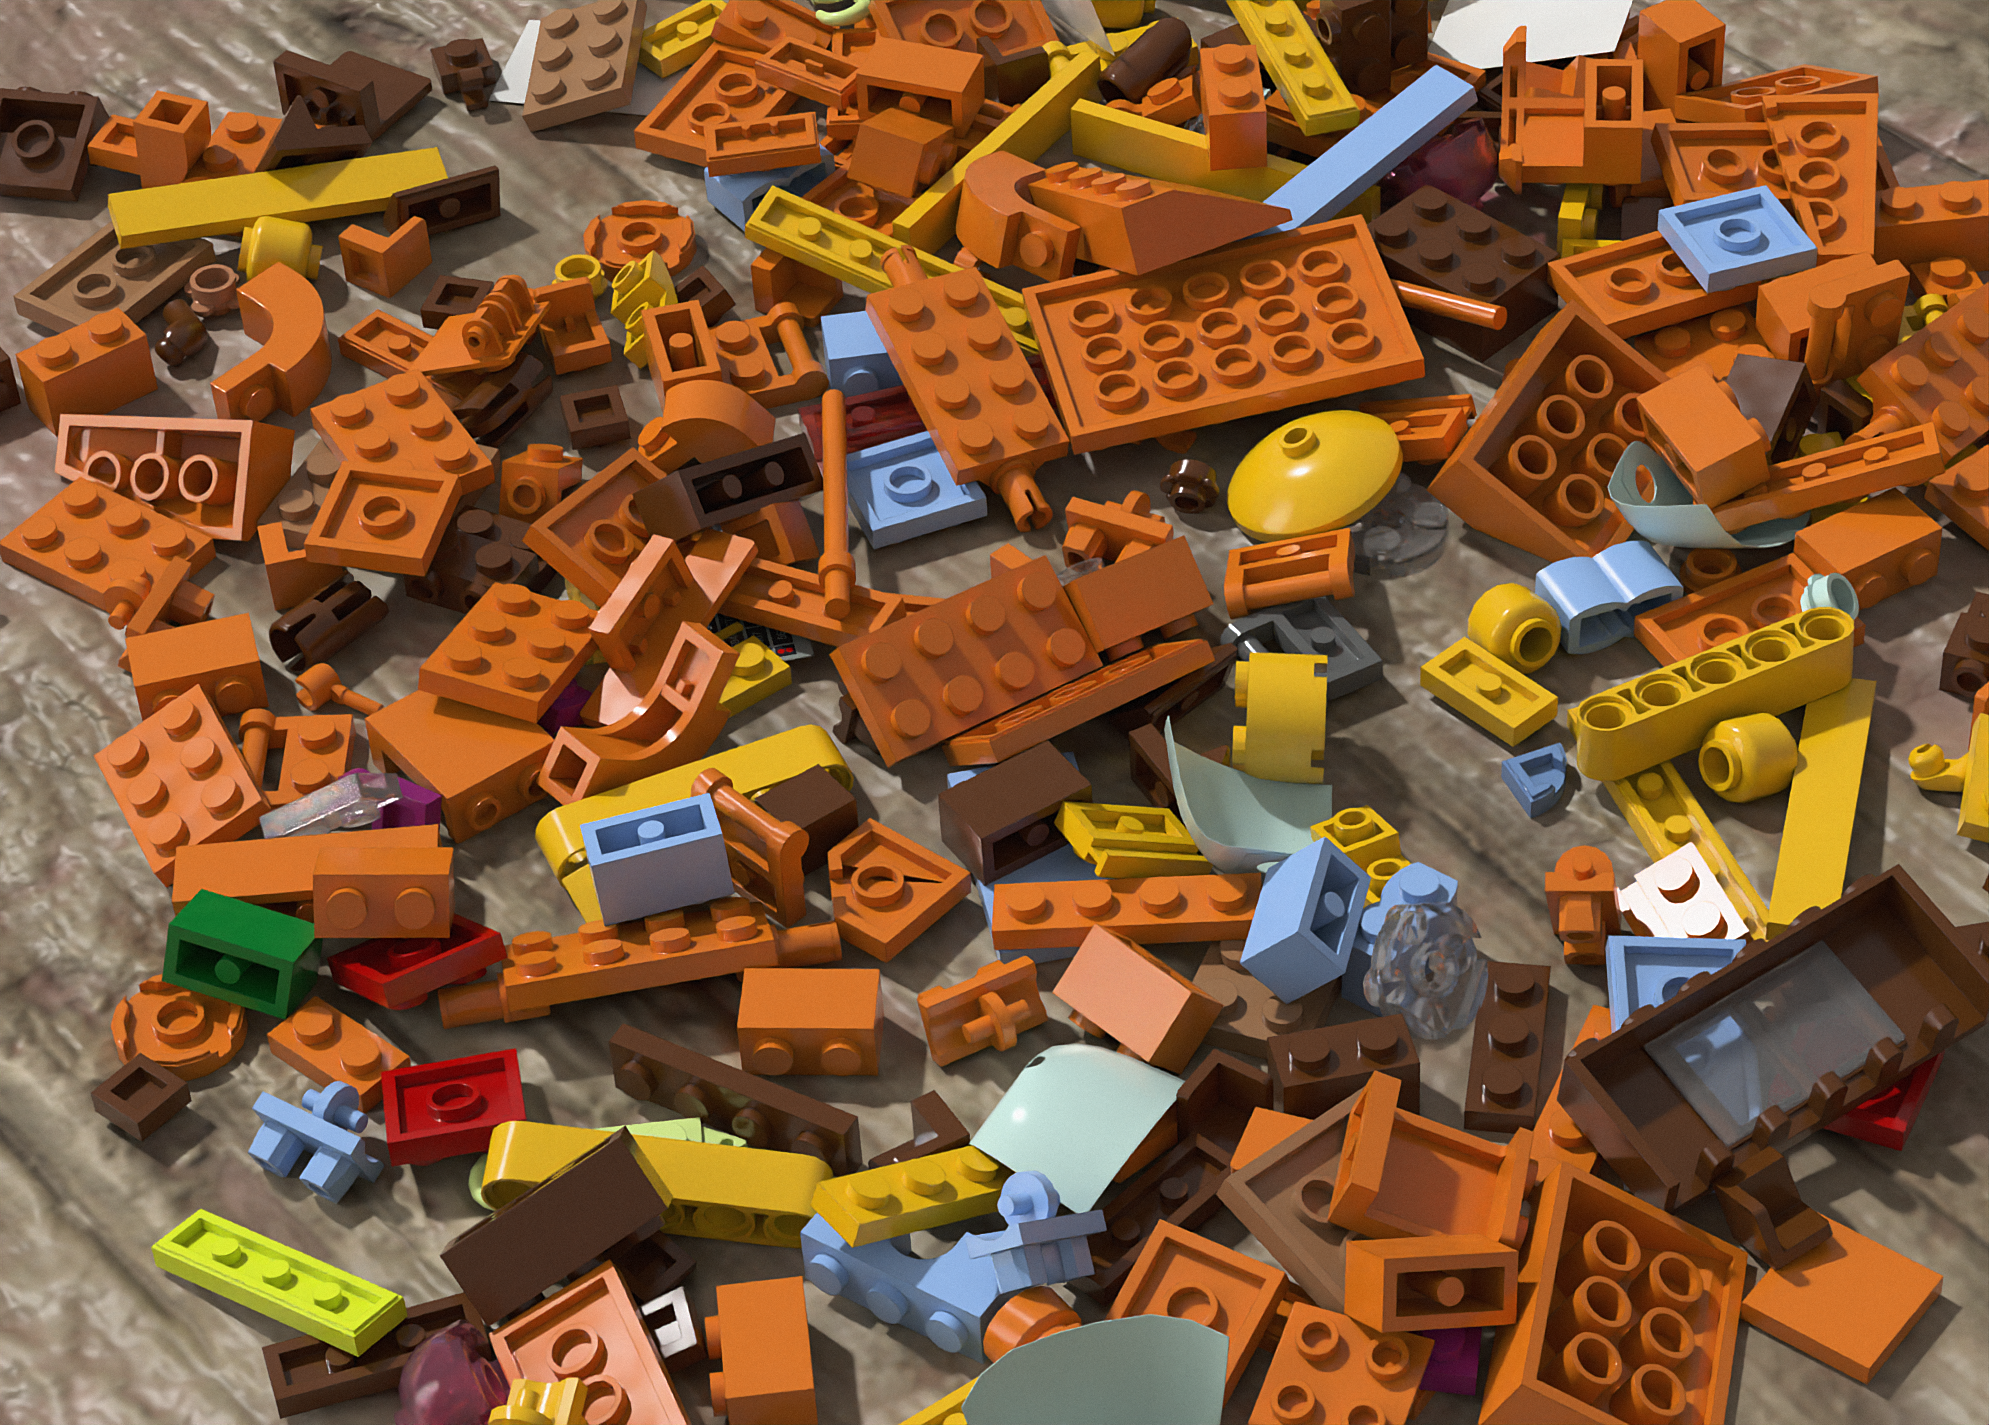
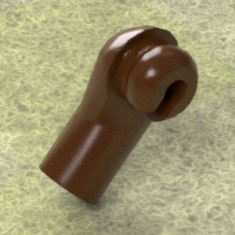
M182 299L171 301L164 308L163 319L169 326L163 331L165 336L155 344L156 354L170 366L180 365L186 355L194 356L207 342L208 333L206 327L186 301Z

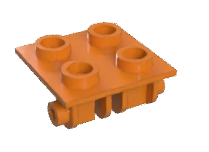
M504 275L497 280L491 293L486 295L475 313L449 316L407 372L418 368L424 376H431L432 379L441 380L465 370L482 368L485 372L502 370L515 361L518 352L528 338L535 333L536 327L551 308V303L547 301L533 304L526 281L519 275Z
M1295 1301L1247 1425H1406L1432 1354L1435 1340L1405 1331L1382 1333L1350 1316Z

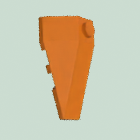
M60 414L55 473L72 481L79 477L85 478L209 536L213 540L248 542L258 530L257 521L290 480L295 430L253 420Z

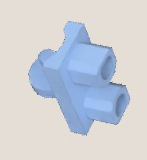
M343 1081L332 1082L322 1093L309 1089L304 1094L302 1107L312 1111V1114L264 1091L252 1107L253 1111L264 1123L259 1129L248 1154L260 1167L279 1177H286L303 1150L314 1154L299 1179L308 1189L335 1204L339 1202L351 1187L357 1176L374 1183L384 1168V1164L380 1160L365 1154V1142L363 1139L347 1131L350 1129L356 1133L363 1132L368 1123V1116L358 1111L359 1094L357 1089Z
M1038 1171L1017 1172L1010 1176L1003 1185L1001 1197L997 1204L999 1213L1004 1216L1009 1226L1005 1231L965 1238L969 1258L971 1260L992 1256L1000 1294L1029 1289L1043 1284L1049 1286L1094 1275L1095 1272L1086 1236L1107 1231L1102 1209L1056 1217L1060 1204V1195L1054 1189L1051 1181Z

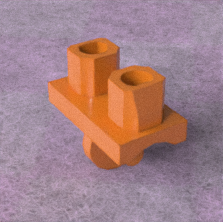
M1131 491L1123 504L1107 501L1105 505L1072 497L1065 508L1068 533L1062 546L1065 566L1072 571L1087 575L1095 571L1102 558L1117 563L1173 540V525L1166 524L1163 516L1150 513L1149 495L1140 491Z
M174 556L151 592H149L151 583L145 577L138 576L134 581L116 579L110 583L104 592L103 604L110 614L108 618L109 624L118 630L124 629L127 625L125 635L128 638L176 628L168 624L171 619L185 626L207 621L212 610L215 594L189 582L188 577L192 563ZM126 648L119 659L118 667L131 672Z
M1586 845L1573 847L1562 854L1556 863L1554 872H1545V894L1553 933L1559 934L1560 940L1564 941L1565 964L1604 965L1606 964L1605 947L1607 935H1621L1622 915L1612 862L1606 853L1596 847Z
M1026 955L1006 964L997 960L978 968L977 974L971 979L947 989L938 985L918 994L917 1003L932 1060L942 1067L991 1045L996 1050L1003 1052L1016 1045V1034L1049 1021L1037 988L1035 962Z

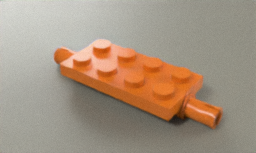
M901 245V251L906 258L905 261L902 260L896 247L889 249L881 257L880 267L886 273L893 288L867 294L865 311L955 485L958 486L979 480L991 487L994 493L1002 495L1020 532L1031 531V527L1026 519L1028 516L1036 530L1044 527L1052 519L1053 511L1045 501L1034 480L1036 470L1044 462L1067 456L1070 440L977 267H972L928 279L917 258L916 251L911 245Z
M1989 281L1874 362L1857 378L1858 383L1873 398V416L1870 424L1849 436L1845 440L1844 445L1934 422L1945 466L1989 433Z
M729 897L713 902L710 905V910L684 914L683 910L676 908L644 916V921L619 926L618 923L605 926L603 920H596L581 925L578 928V933L552 937L551 933L547 931L523 933L514 937L512 944L504 945L508 958L501 960L503 971L496 972L497 979L440 988L437 991L443 1028L446 1030L504 1019L505 1023L548 1016L551 1014L550 1005L731 973H735L737 980L742 982L745 968H797L842 960V951L835 920L776 930L775 924L769 925L761 901L750 903L749 899L745 897Z

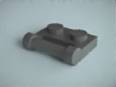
M1325 596L1269 607L1231 623L1221 635V645L1232 643L1238 648L1235 659L1238 661H1249L1250 652L1269 653L1262 644L1272 639L1287 654L1328 655L1327 673L1314 672L1315 677H1327L1326 702L1383 679V660Z

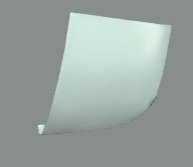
M1634 441L1626 448L1608 485L1611 499L1625 520L1641 536L1649 541L1667 546L1702 549L1768 548L1781 546L1795 539V532L1805 528L1811 513L1810 509L1797 518H1777L1754 524L1737 534L1730 535L1723 529L1707 504L1693 505L1692 495L1664 460L1649 446L1640 441ZM1641 464L1649 470L1653 478L1655 494L1651 503L1644 501L1637 489L1635 476L1637 467Z
M1169 716L1167 717L1164 731L1173 788L1180 815L1197 848L1210 863L1226 874L1261 873L1263 885L1269 867L1314 843L1311 838L1310 826L1332 818V785L1264 780L1224 766L1174 742Z
M1085 1044L1052 1046L1038 1054L1025 1066L969 1145L979 1148L1016 1173L1021 1171H1038L1044 1174L1051 1181L1054 1189L1058 1191L1060 1203L1075 1213L1089 1212L1130 1155L1176 1101L1177 1091L1185 1081L1135 1058L1100 1046Z
M1154 1314L1101 1321L1061 1331L1007 1352L980 1374L961 1408L967 1425H1220L1230 1337L1193 1320Z

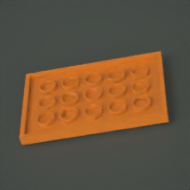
M1362 214L1228 243L1139 276L1116 269H1109L1021 289L1024 309L1074 455L1094 450H1103L1108 447L1148 438L1162 437L1175 432L1211 424H1220L1229 420L1278 411L1292 406L1337 398L1346 394L1395 385L1400 382L1425 377L1424 357Z

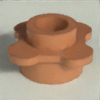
M213 264L201 267L191 275L190 281L184 287L185 295L193 300L191 309L197 316H219L230 312L232 309L239 308L236 289L240 284V278L228 266Z

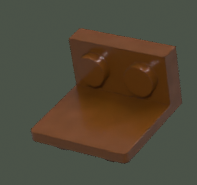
M288 50L273 61L283 115L287 113L295 98L300 95L314 124L338 125L340 127L364 125L372 142L433 90L430 78L352 51L343 53L330 65Z

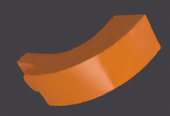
M1004 150L985 155L973 161L965 172L955 227L956 235L962 245L977 258L997 269L1013 264L1050 282L1072 278L1082 227L1034 206L1028 184L1044 179L1046 169Z
M277 262L236 289L244 333L264 346L255 354L210 383L218 419L253 420L259 422L278 408L296 417L318 397L328 381L332 367V352L321 298L313 285L305 277L288 266Z
M683 621L655 683L639 705L622 719L605 727L586 729L561 726L536 783L564 806L700 760L714 743L731 714V711L718 701L740 653L701 623Z

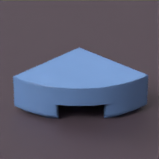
M1561 743L1502 761L1501 778L1530 819L1549 810L1561 798L1566 786L1567 758Z

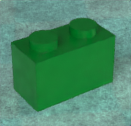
M201 889L168 925L162 981L278 1018L287 1019L317 984L323 938H314V923Z

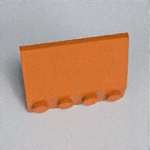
M1067 162L1052 166L1045 170L1046 178L1028 184L1034 206L1082 227L1076 258L1137 276L1293 220L1291 211L1288 208L1192 185L1102 171L1099 167H1079L1078 162Z
M1572 299L1540 330L1426 491L1473 529L1552 563L1572 557L1593 558L1610 546L1626 542L1634 530L1611 499L1608 485L1621 456L1632 442L1640 441L1657 453L1645 438L1636 397L1671 378ZM1641 464L1637 467L1635 476L1637 489L1643 500L1651 503L1655 494L1653 478L1649 470Z
M1562 1160L1521 1204L1520 1215L1528 1217L1529 1222L1518 1256L1516 1324L1496 1326L1478 1425H1724L1748 1252Z

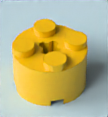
M1250 652L1249 661H1236L1235 707L1247 708L1246 726L1233 727V769L1264 780L1323 785L1324 768L1311 767V760H1324L1327 677H1315L1314 672L1327 673L1328 655Z

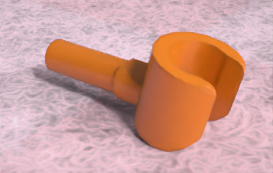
M325 663L314 665L295 679L297 684L304 687L296 694L297 700L309 711L317 710L330 699L340 705L344 704L369 716L384 708L383 704L343 686L334 669Z

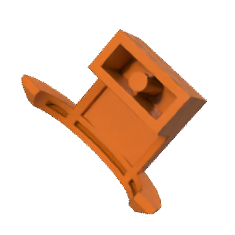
M1527 26L1517 27L1503 46L1499 177L1515 194H1522V183H1544L1547 185L1592 183L1607 186L1641 184L1643 59H1586L1584 98L1525 97Z

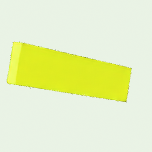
M199 1209L151 1247L157 1267L357 1357L408 1317L403 1296L203 1209Z

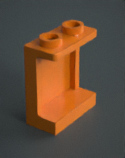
M417 690L365 718L373 765L385 776L403 770L417 785L442 795L441 809L445 814L448 835L458 844L549 795L548 792L536 783V780L554 739L537 723Z
M1374 1071L1350 1111L1327 1221L1374 1239L1481 1234L1520 1251L1529 1222L1528 1217L1520 1215L1522 1201L1528 1198L1533 1188L1539 1167L1538 1161L1530 1158L1534 1132L1520 1127L1510 1143L1506 1146H1501L1397 1108L1396 1105L1402 1080Z

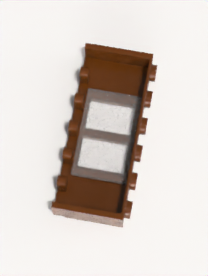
M1897 864L1877 877L1873 874H1866L1860 877L1846 889L1840 899L1823 909L1819 906L1806 909L1790 923L1786 931L1766 942L1763 938L1750 942L1737 953L1732 963L1712 975L1708 971L1696 974L1683 984L1675 997L1655 1008L1652 1004L1642 1006L1623 1022L1619 1030L1599 1041L1597 1038H1589L1578 1044L1564 1060L1557 1101L1635 1197L1671 1215H1675L1713 1192L1714 1189L1711 1181L1768 1146H1771L1779 1153L1786 1151L1909 1076L1914 1068L1988 1024L1989 964L1901 865Z

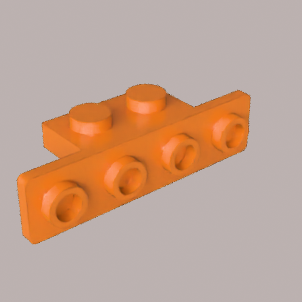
M708 529L704 531L684 560L673 539L653 534L640 555L631 563L628 572L608 601L599 609L594 621L588 628L610 669L580 711V716L586 725L596 728L608 726L625 717L639 705L655 683L682 622L701 623L704 627H708L757 555L758 549L753 540Z

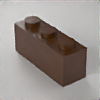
M802 433L678 470L632 495L649 538L651 539L653 534L673 539L676 544H680L701 537L704 531L708 529L721 531L722 526L755 513L773 503L796 500L802 502L823 491V477L806 434Z
M624 1126L448 1242L440 1257L487 1327L505 1316L510 1321L546 1299L542 1291L562 1278L566 1277L568 1282L572 1283L607 1261L602 1252L624 1237L630 1246H634L654 1234L667 1222L661 1213L669 1208L673 1195L627 1127Z

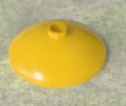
M1331 410L1293 420L1265 436L1244 456L1228 486V509L1235 524L1241 531L1254 539L1269 543L1339 530L1368 513L1391 490L1402 468L1403 452L1401 444L1389 424L1376 416L1351 410Z

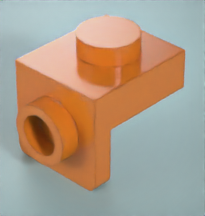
M588 277L538 287L533 291L535 303L547 301L551 303V308L538 324V329L556 375L571 371H583L592 366L612 362L610 342L595 310L593 288Z
M529 444L527 451L502 461L499 514L533 524L561 502L562 490L581 482L583 458L563 456L564 448L558 445Z

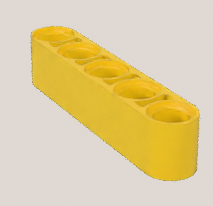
M1832 607L1809 609L1585 699L1577 707L1578 769L1586 777L1597 781L1623 779L1701 747L1709 729L1722 720L1751 713H1769L1775 717L1843 689L1852 680L1853 619L1846 612Z
M804 725L558 807L540 820L536 827L535 838L560 886L566 889L562 879L588 864L580 829L581 824L690 798L693 782L702 771L708 768H716L729 777L733 782V789L754 804V798L817 764L823 767L849 792L853 787L854 777L828 732L818 725Z
M527 1121L501 1123L493 1129L480 1193L482 1200L490 1208L497 1211L615 1132ZM631 1134L673 1195L669 1208L661 1213L667 1222L659 1230L667 1234L785 1248H802L800 1231L817 1213L810 1206L817 1182L833 1179L834 1177L832 1169L826 1162L809 1155Z

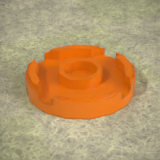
M640 200L621 203L611 208L612 215L601 220L599 214L591 220L583 234L585 254L599 261L601 269L605 274L604 278L613 282L616 275L627 263L633 260L636 263H640L652 250L662 257L670 277L677 275L686 268L697 251L693 221L688 215L686 218L680 216L677 207L665 202Z
M162 974L152 976L139 984L140 992L132 996L129 1001H127L125 996L116 1006L111 1022L119 1060L124 1065L139 1053H142L184 1081L207 1076L229 1063L244 1045L249 1027L246 1011L243 1006L163 982Z

